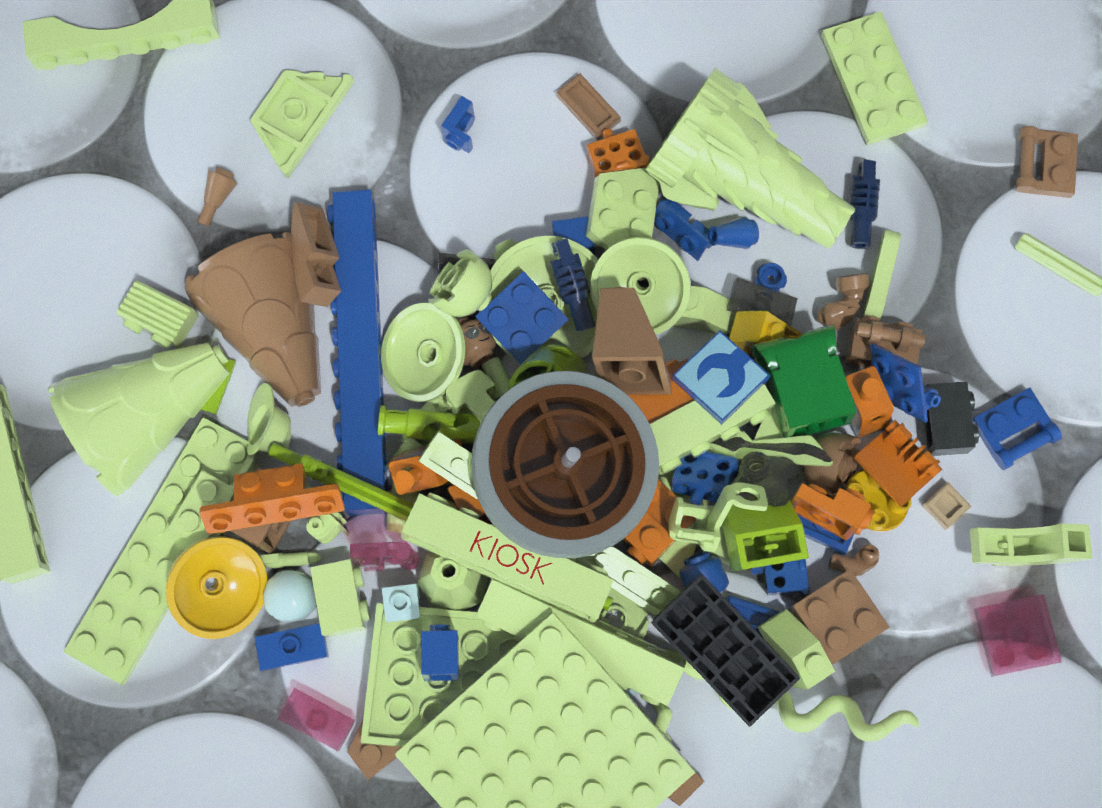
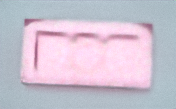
M297 688L293 689L277 718L336 751H340L356 721Z

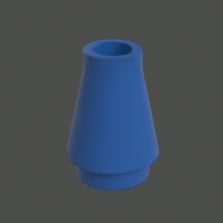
M742 217L719 226L710 227L708 238L712 246L721 245L749 249L758 242L759 228L754 220Z

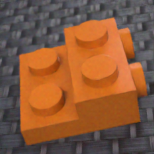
M659 479L647 512L634 530L622 539L630 547L627 550L629 555L642 565L646 562L650 567L677 541L670 538L668 529L670 514L677 496ZM683 515L681 528L688 529L696 521V518Z
M802 483L792 496L790 501L799 516L846 541L854 533L860 535L861 531L867 528L875 513L874 510L870 509L872 504L864 501L865 496L850 488H846V490L839 488L832 498L827 497V491L815 484L807 486Z

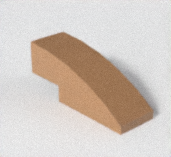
M296 202L292 210L291 251L299 299L303 303L328 307L341 292L333 265L340 257L323 208Z

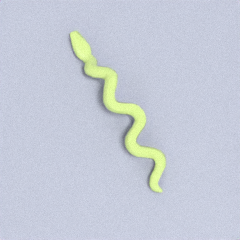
M664 649L670 653H673L685 659L678 651ZM686 661L683 672L694 679L704 680ZM788 691L776 702L780 719L784 726L795 732L806 733L813 731L828 717L837 712L845 715L852 733L863 741L883 739L902 724L907 723L915 727L919 726L918 718L913 712L908 710L893 712L876 724H867L859 705L851 697L844 695L828 697L805 714L796 712L794 702ZM719 696L721 702H722L725 706H727L728 708L732 709V708Z

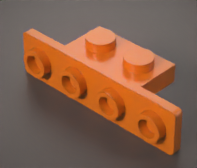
M303 463L236 474L234 475V501L201 506L199 514L207 533L212 534L342 512L345 510V505L338 484L306 489V473Z

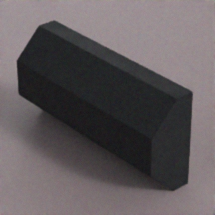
M702 574L685 587L651 622L749 727L800 679L794 670Z

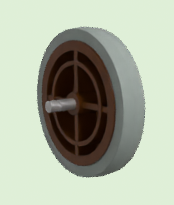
M554 371L536 375L518 383L492 405L484 416L474 440L472 476L475 491L484 512L505 537L518 546L539 555L553 558H578L593 555L614 546L639 524L649 508L657 487L659 455L656 439L647 418L626 393L612 383L590 374L574 371Z

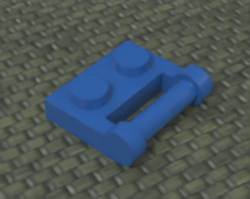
M1031 388L1020 392L972 419L973 424L978 426L979 436L1002 470L1010 468L1014 465L1015 460L1046 443L1053 444L1062 439L1060 429L1051 421ZM1035 423L1039 427L1040 432L1007 450L1000 443Z

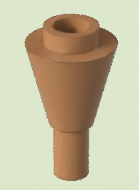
M216 167L215 172L208 170L204 196L205 204L198 218V223L210 226L216 209H219L238 184L233 180V173Z

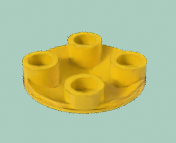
M865 470L855 473L845 486V490L850 488L858 491L865 496L864 501L872 504L870 509L874 510L875 513L867 526V529L872 531L885 532L898 527L906 518L908 509L912 504L910 498L902 507H899Z

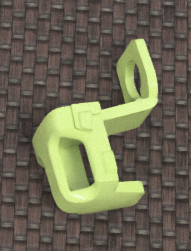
M481 370L472 371L460 377L446 388L448 409H452V414L475 415L481 423L484 416L495 403L492 397L495 384Z
M741 482L727 485L723 488L715 506L689 504L683 502L682 497H676L668 522L670 538L677 541L695 543L703 551L715 552L721 539L720 527L731 506L734 504L743 509L766 511L768 501L765 489L759 485ZM739 493H752L758 498V500H746L742 496H740ZM683 515L696 518V530L681 528Z

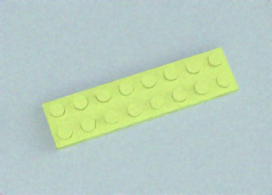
M204 417L202 418L63 651L64 653L121 685L126 684L169 610L166 602V582L170 569L181 553L193 545L192 542L168 530L173 518L202 470L231 486L234 481V475L239 473L247 457L256 461L261 451L257 450L253 455H247V440Z

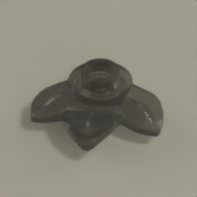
M755 451L743 457L739 467L741 478L738 482L762 486L765 489L768 505L778 507L788 503L790 489L787 480L797 476L800 470L792 460L786 457L770 459L764 453ZM739 493V495L746 500H758V498L752 493Z

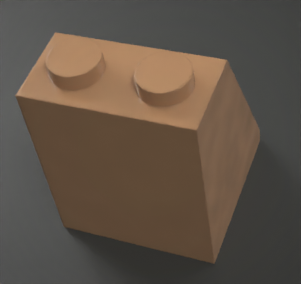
M600 288L592 354L598 377L612 383L627 395L672 394V386L663 350L635 288Z

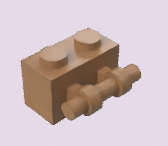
M873 316L856 318L851 327L845 364L864 368L871 367L870 344L874 343L918 365L920 347H924L926 335L922 334L923 330L915 329L914 325L906 322H896L893 325L883 323L880 318Z

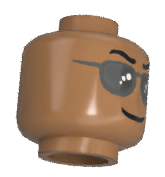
M465 317L458 320L465 339V359L463 365H471L472 368L479 367L494 356L495 339L478 319L469 320Z

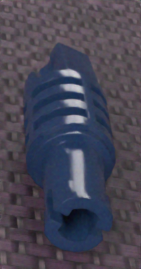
M863 159L862 163L858 165L857 176L853 175L851 178L849 204L855 207V212L850 217L853 221L850 246L855 249H868L871 246L872 222L878 216L880 179H876V161Z
M568 239L551 243L555 260L550 263L562 302L564 301L565 304L569 305L576 331L579 332L595 327L596 325L587 300L590 297V289L579 254L572 253Z

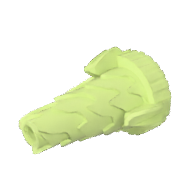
M714 68L645 170L648 171L650 176L660 182L662 194L669 200L714 211L719 204L717 197L719 195L741 211L746 207L766 222L774 225L780 224L798 237L802 233L813 242H817L829 249L847 225L851 215L855 212V207L830 191L817 175L801 164L803 159L776 140L779 135L770 130V123L754 96L744 85L734 82Z

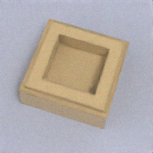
M949 482L922 505L944 530H947L972 507Z

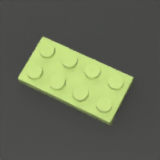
M882 11L823 30L821 37L866 145L926 126L928 122Z

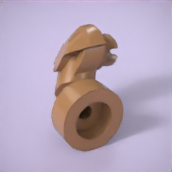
M868 273L835 278L837 291L844 295V299L825 304L824 308L818 310L817 318L820 324L827 326L834 324L835 330H838L853 320L854 315L861 307L859 302L862 301L864 292L870 287Z

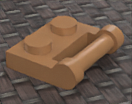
M1034 126L1020 128L1019 140L1022 141L1020 178L1016 179V191L1072 198L1075 194L1078 134L1039 130ZM1035 144H1042L1040 181L1033 178Z

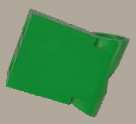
M834 324L808 330L797 339L777 338L751 345L756 363L770 375L768 386L771 396L776 403L774 406L784 438L806 436L851 423L857 410L839 356L836 354V331Z

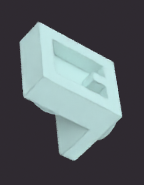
M419 584L382 588L385 620L387 622L418 619L420 617L418 599L421 598Z

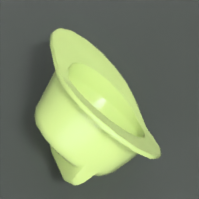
M263 383L254 393L248 411L247 455H253L257 450L269 453L273 443L289 449L291 419L287 413L274 404V394L271 385Z

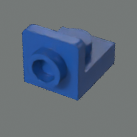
M463 96L460 97L442 123L441 129L444 142L456 151L462 149L470 153L473 149L472 139L464 132L470 130L475 121L472 101Z

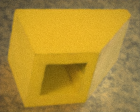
M737 311L729 339L741 350L749 355H753L751 345L777 338L797 339L803 334L768 311Z

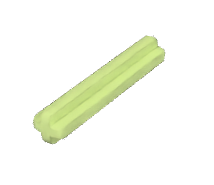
M1024 233L1018 240L1015 248L1021 253L1094 296H1099L1102 293L1101 276L1028 233Z

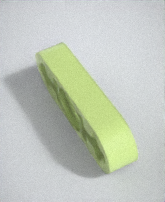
M886 229L883 231L862 317L873 316L881 318L901 233Z

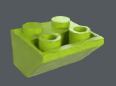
M786 492L767 495L768 507L766 511L743 509L734 504L731 506L722 523L731 572L809 558L803 524ZM755 497V498H749V499H746V500L756 501V500H758V498Z

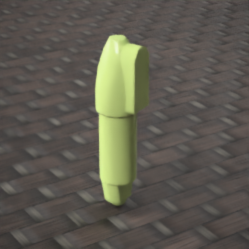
M311 552L272 553L259 556L267 568L305 566L316 564L321 560V556L318 553Z

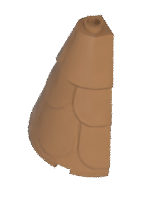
M284 232L282 234L283 238L275 239L271 233L263 234L233 244L206 259L197 266L200 271L195 277L194 275L188 276L184 288L191 304L222 334L223 339L249 362V367L265 383L270 384L272 389L291 407L295 405L302 407L315 400L314 396L321 394L319 339L315 335L314 304L303 303L299 299L292 263L291 233Z

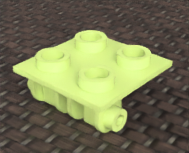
M306 483V489L312 488L310 485ZM338 512L310 517L306 524L307 531L323 544L332 542L341 531L347 536L350 534L343 527L347 521Z

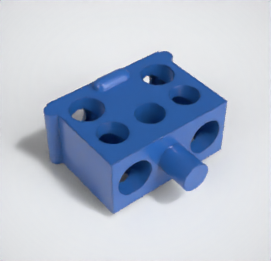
M706 451L696 458L689 456L692 453L681 458L682 464L675 469L672 478L673 492L691 496L689 502L694 505H701L702 499L717 502L723 488L731 485L733 478L738 476V459L735 457Z
M806 559L781 563L783 568L779 571L774 570L772 565L751 568L752 575L765 574L767 596L801 593L802 596H805L809 591ZM781 579L785 585L778 588L774 585V581Z

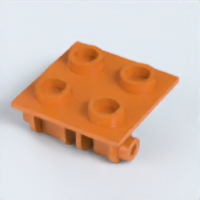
M894 420L885 431L853 458L899 507H902L933 479L942 468L939 466L940 461L936 460L928 450L925 453L922 452L926 448L925 445L920 448L915 445L919 439L917 437L913 441L910 439L913 435L904 427L905 424L903 422L899 424Z

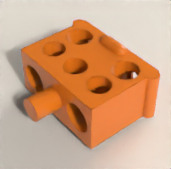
M605 129L601 133L603 136L602 140L587 144V156L595 178L601 173L645 168L650 163V157L645 155L635 129L617 135L613 134L612 129Z

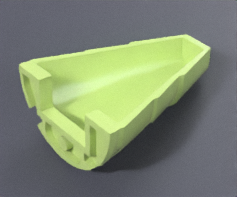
M210 342L154 353L152 358L111 365L107 369L64 378L60 382H56L48 387L50 394L55 392L49 399L60 425L86 466L90 465L92 469L101 472L96 475L99 482L113 495L118 496L129 489L155 457L165 450L189 418H194L204 404L230 374L225 366V363L229 360L219 345L214 347Z

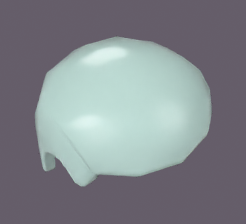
M293 570L281 571L266 582L262 596L264 607L275 619L281 621L304 620L317 607L313 581L303 572Z

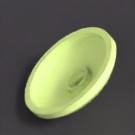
M633 237L615 243L599 258L591 276V297L597 312L600 288H635L656 335L671 328L681 318L690 299L691 281L684 261L670 246L652 238ZM641 277L646 278L649 281V286L645 288L640 287L638 279Z
M418 303L402 310L390 323L382 342L381 364L388 384L399 396L415 402L435 400L446 393V388L458 379L462 371L465 359V339L462 328L455 317L440 311L431 303Z

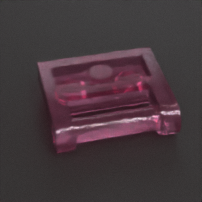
M407 542L350 544V558L360 567H364L366 572L384 571L386 565H401L404 570L413 571L420 563L419 556Z

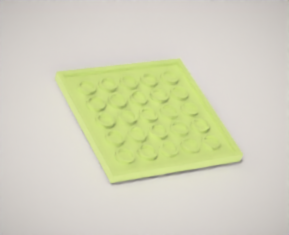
M551 612L395 753L396 757L442 808H656L695 774V769L554 612Z

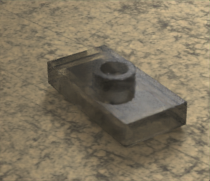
M736 278L733 282L727 311L733 313L737 311H768L791 326L798 298Z

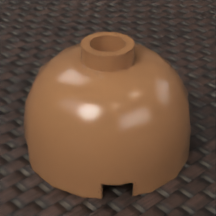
M838 431L825 432L815 438L823 450L811 445H805L801 451V454L813 456L824 462L833 461L830 467L803 465L802 469L806 484H815L827 491V497L832 498L838 489L841 488L843 482L846 485L848 480L855 474L858 462L853 457L861 451L855 448V444L861 443L858 437Z

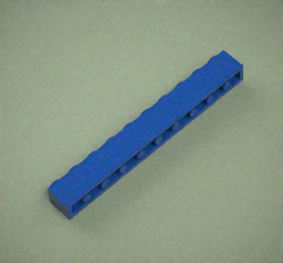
M371 190L332 192L333 204H328L329 223H334V234L332 236L340 258L333 265L341 288V292L331 302L332 314L337 315V327H332L333 345L338 346L339 357L333 359L334 376L339 378L340 390H335L334 401L336 410L341 411V422H336L335 426L337 442H342V454L337 455V469L388 492L387 468L385 467L387 464L385 433L378 435L380 406H384V391L381 364L382 345L375 199ZM341 491L345 505L344 511L349 516L387 514V512Z

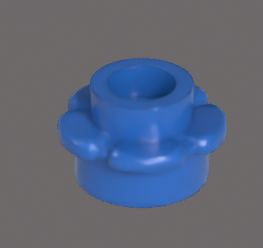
M776 263L763 264L756 271L755 284L760 290H765L767 294L778 293L779 289L784 288L787 283V276L783 268ZM769 276H772V277L774 278V280H773V281H769V280H768V277H769Z

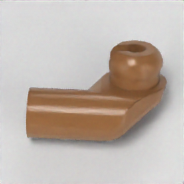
M867 544L851 557L833 552L828 568L843 573L851 569L855 576H861L877 565L880 555L879 550L874 545Z

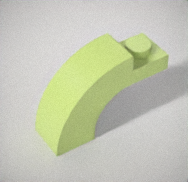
M1061 523L1036 528L977 527L970 529L972 563L992 564V566H1030L1093 559L1090 528L1087 524Z

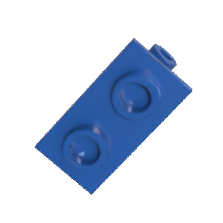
M669 199L661 200L656 208L654 224L685 252L699 261L706 248L712 247L708 238L709 229L699 220H695L692 224L687 222L692 214L678 202Z

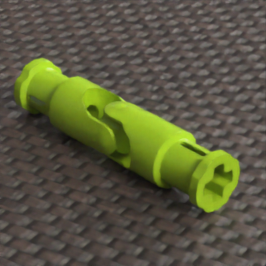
M381 405L378 435H383L386 432L405 434L406 438L432 440L436 432L439 431L449 439L460 438L461 444L474 445V440L481 423L475 415L452 414L449 412L411 408L408 411L389 410L386 406ZM439 422L440 429L435 430L428 425Z

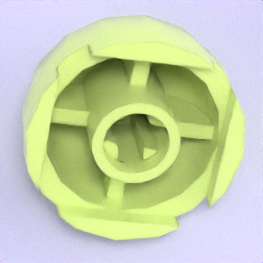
M468 249L456 255L460 260L455 265H452L450 262L446 264L430 290V293L435 297L434 299H429V303L453 317H464L473 314L477 310L482 311L487 307L492 298V295L489 294L492 288L490 269L479 256Z

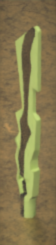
M743 431L724 442L721 437L710 443L712 448L708 450L709 452L735 457L738 460L749 461L755 455L776 457L775 463L824 467H830L833 464L829 455L811 435L752 441L746 432Z

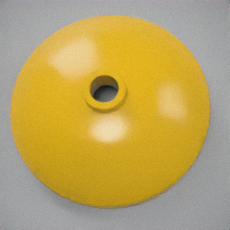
M219 536L200 540L183 551L170 569L166 582V602L169 611L183 629L195 636L219 639L234 635L246 628L256 618L264 604L262 596L268 581L265 566L259 555L251 547L237 539ZM214 577L213 586L206 588V581Z

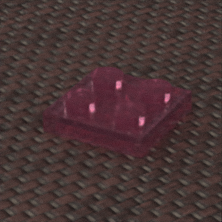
M1044 594L974 609L991 677L1062 662Z

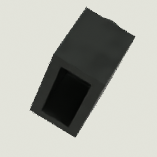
M968 382L927 384V387L937 390L938 395L941 397L937 407H931L927 410L928 421L924 422L927 450L932 456L968 454L979 442L978 426L973 424L971 413L975 408V399L973 392L968 390Z

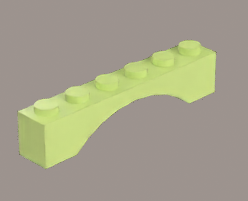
M172 0L165 8L152 17L119 29H86L65 23L54 16L22 22L26 56L36 69L52 70L57 66L66 64L82 65L96 59L111 60L120 55L131 53L141 55L148 53L149 50L161 48L176 49L180 45L191 43L206 44L211 40L220 39L216 7L213 0Z

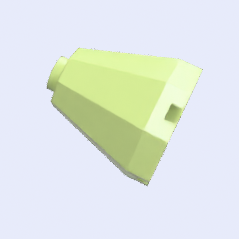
M430 552L425 557L417 582L431 608L466 611L482 603L490 578ZM453 570H456L455 574L452 577H445L447 573H451Z

